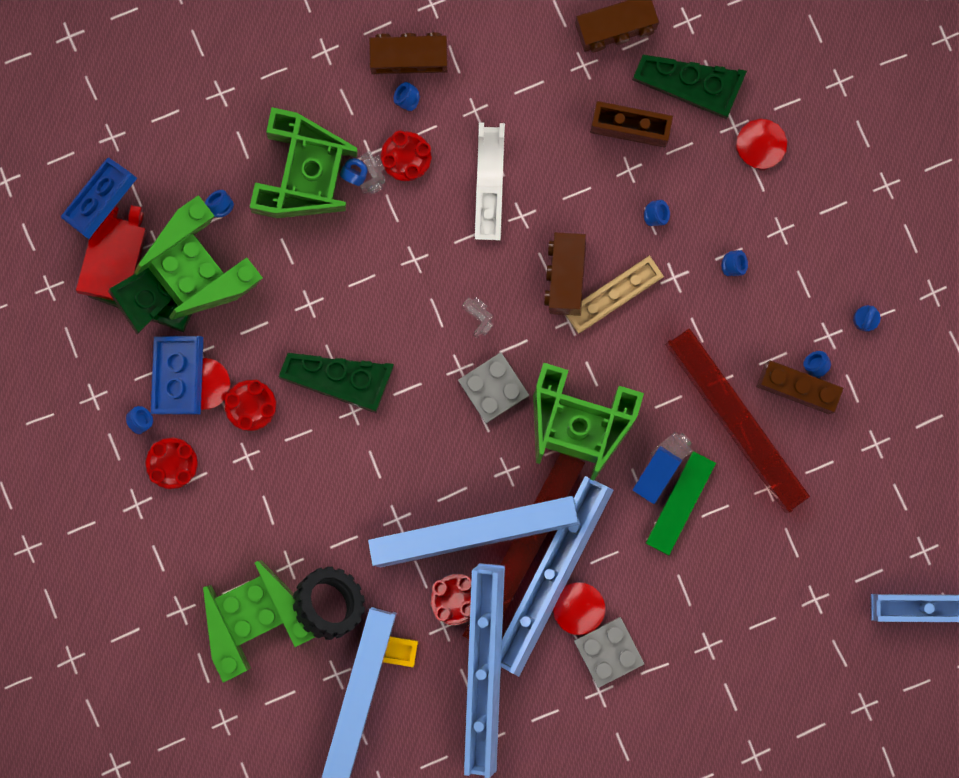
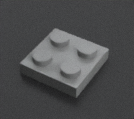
M502 352L458 379V382L486 424L529 396Z
M621 617L574 640L598 688L644 665Z

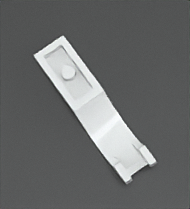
M479 122L475 239H501L505 123H500V127H484V123Z

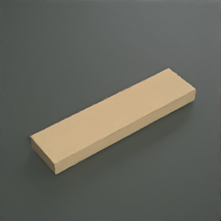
M649 255L583 299L581 316H565L577 334H580L661 280L664 276Z

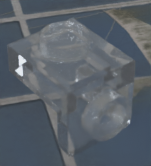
M368 151L361 155V158L372 179L361 184L360 188L363 194L369 192L371 195L380 191L386 181L381 172L385 168L378 155L373 157L371 152Z
M468 297L462 304V308L481 322L473 335L476 338H479L481 334L486 336L494 325L491 322L493 315L486 310L488 306L480 299L475 298L472 300Z
M673 432L650 454L653 457L658 448L662 446L683 460L693 451L689 447L692 443L683 433L678 435L676 432Z

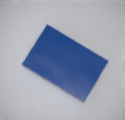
M108 157L64 211L61 218L86 238L90 239L136 181L137 177Z
M154 337L151 414L201 415L204 337Z

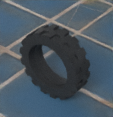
M333 567L318 568L307 575L296 587L297 591L293 595L295 600L293 610L297 612V621L299 623L302 622L305 631L314 633V637H325V640H332L334 637L338 639L353 630L362 619L360 616L365 611V607H363L365 598L360 592L362 589L359 584L353 581L355 578L350 574L346 575L342 569L338 568L335 570ZM328 584L341 592L347 607L346 616L343 621L331 623L322 619L316 613L311 601L312 589L316 585Z

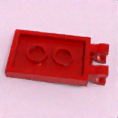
M131 205L127 221L117 219L119 208L115 206L90 237L76 287L78 294L114 301L108 290L135 274L134 272L139 264L147 233L146 228L140 227L144 213L141 212V207Z

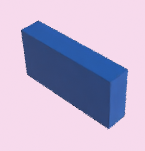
M660 446L634 486L633 491L655 504L683 460Z

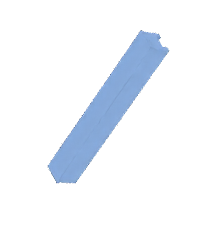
M586 476L584 477L574 497L580 525L557 530L502 639L501 667L512 674L520 676L614 491L613 489L595 480H590Z
M573 496L370 539L368 542L372 565L385 567L580 525L577 516L575 499Z
M479 563L472 570L464 775L466 776L476 774L484 775V778H491L497 771L505 566Z
M871 594V620L878 622H959V595Z
M374 607L369 609L322 778L351 777L396 618V612L391 613Z

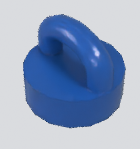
M404 82L396 89L393 99L394 103L400 108L413 111L419 103L420 95L414 85Z
M352 158L347 160L339 175L351 184L362 186L368 170L361 160ZM357 165L360 167L361 172L351 168V166Z
M225 190L213 192L205 201V204L216 218L228 215L234 207L232 199Z
M655 200L646 206L644 221L648 226H662L668 223L670 210L664 200Z
M742 250L727 253L722 260V272L726 276H743L748 268V260Z
M868 305L860 307L853 316L856 328L864 332L877 328L881 319L878 310L874 306Z
M815 351L805 358L803 366L809 375L820 378L830 370L831 361L825 352Z
M137 406L127 413L126 422L134 433L142 434L152 426L153 417L146 408Z

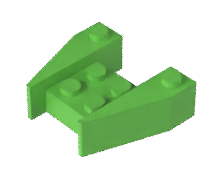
M272 107L266 131L267 137L271 140L289 143L290 148L281 188L255 183L250 204L251 213L273 218H285L346 211V202L334 200L333 197L342 155L357 158V148L296 112Z
M199 195L176 211L134 272L138 275L149 268L175 301L178 307L169 316L171 320L236 301L256 287L263 278L248 258H245L226 273H223L194 235L207 227L214 218V214Z
M543 363L533 395L536 463L540 464L545 448L595 463L590 480L594 481L636 421L644 393L618 386L611 408H606L562 394L569 370Z
M262 560L254 562L260 577L217 597L212 585L203 587L211 657L223 683L251 669L240 645L281 624H284L294 647L315 638L313 636L314 633L305 631L302 622L299 623L297 621V612L293 610V604L295 603L293 599L294 593Z

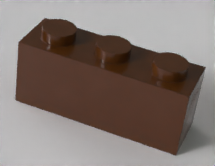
M627 0L578 15L575 21L584 52L591 50L592 53L605 49L608 44L615 43L616 45L627 43L631 37L640 35L641 38L650 36L654 33V30H657L659 24L652 0Z
M431 32L427 33L426 36L403 33L401 37L377 34L375 37H369L371 74L448 73L447 36H442L441 33Z
M597 101L590 133L665 148L669 140L673 116Z
M555 232L554 241L549 240L548 256H553L552 265H547L546 281H551L550 290H545L544 305L549 306L550 314L581 316L586 234Z
M771 360L764 364L756 386L826 414L835 413L844 389Z

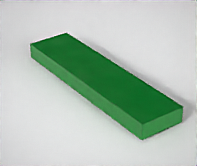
M692 451L645 544L668 556L670 555L716 465L715 462Z

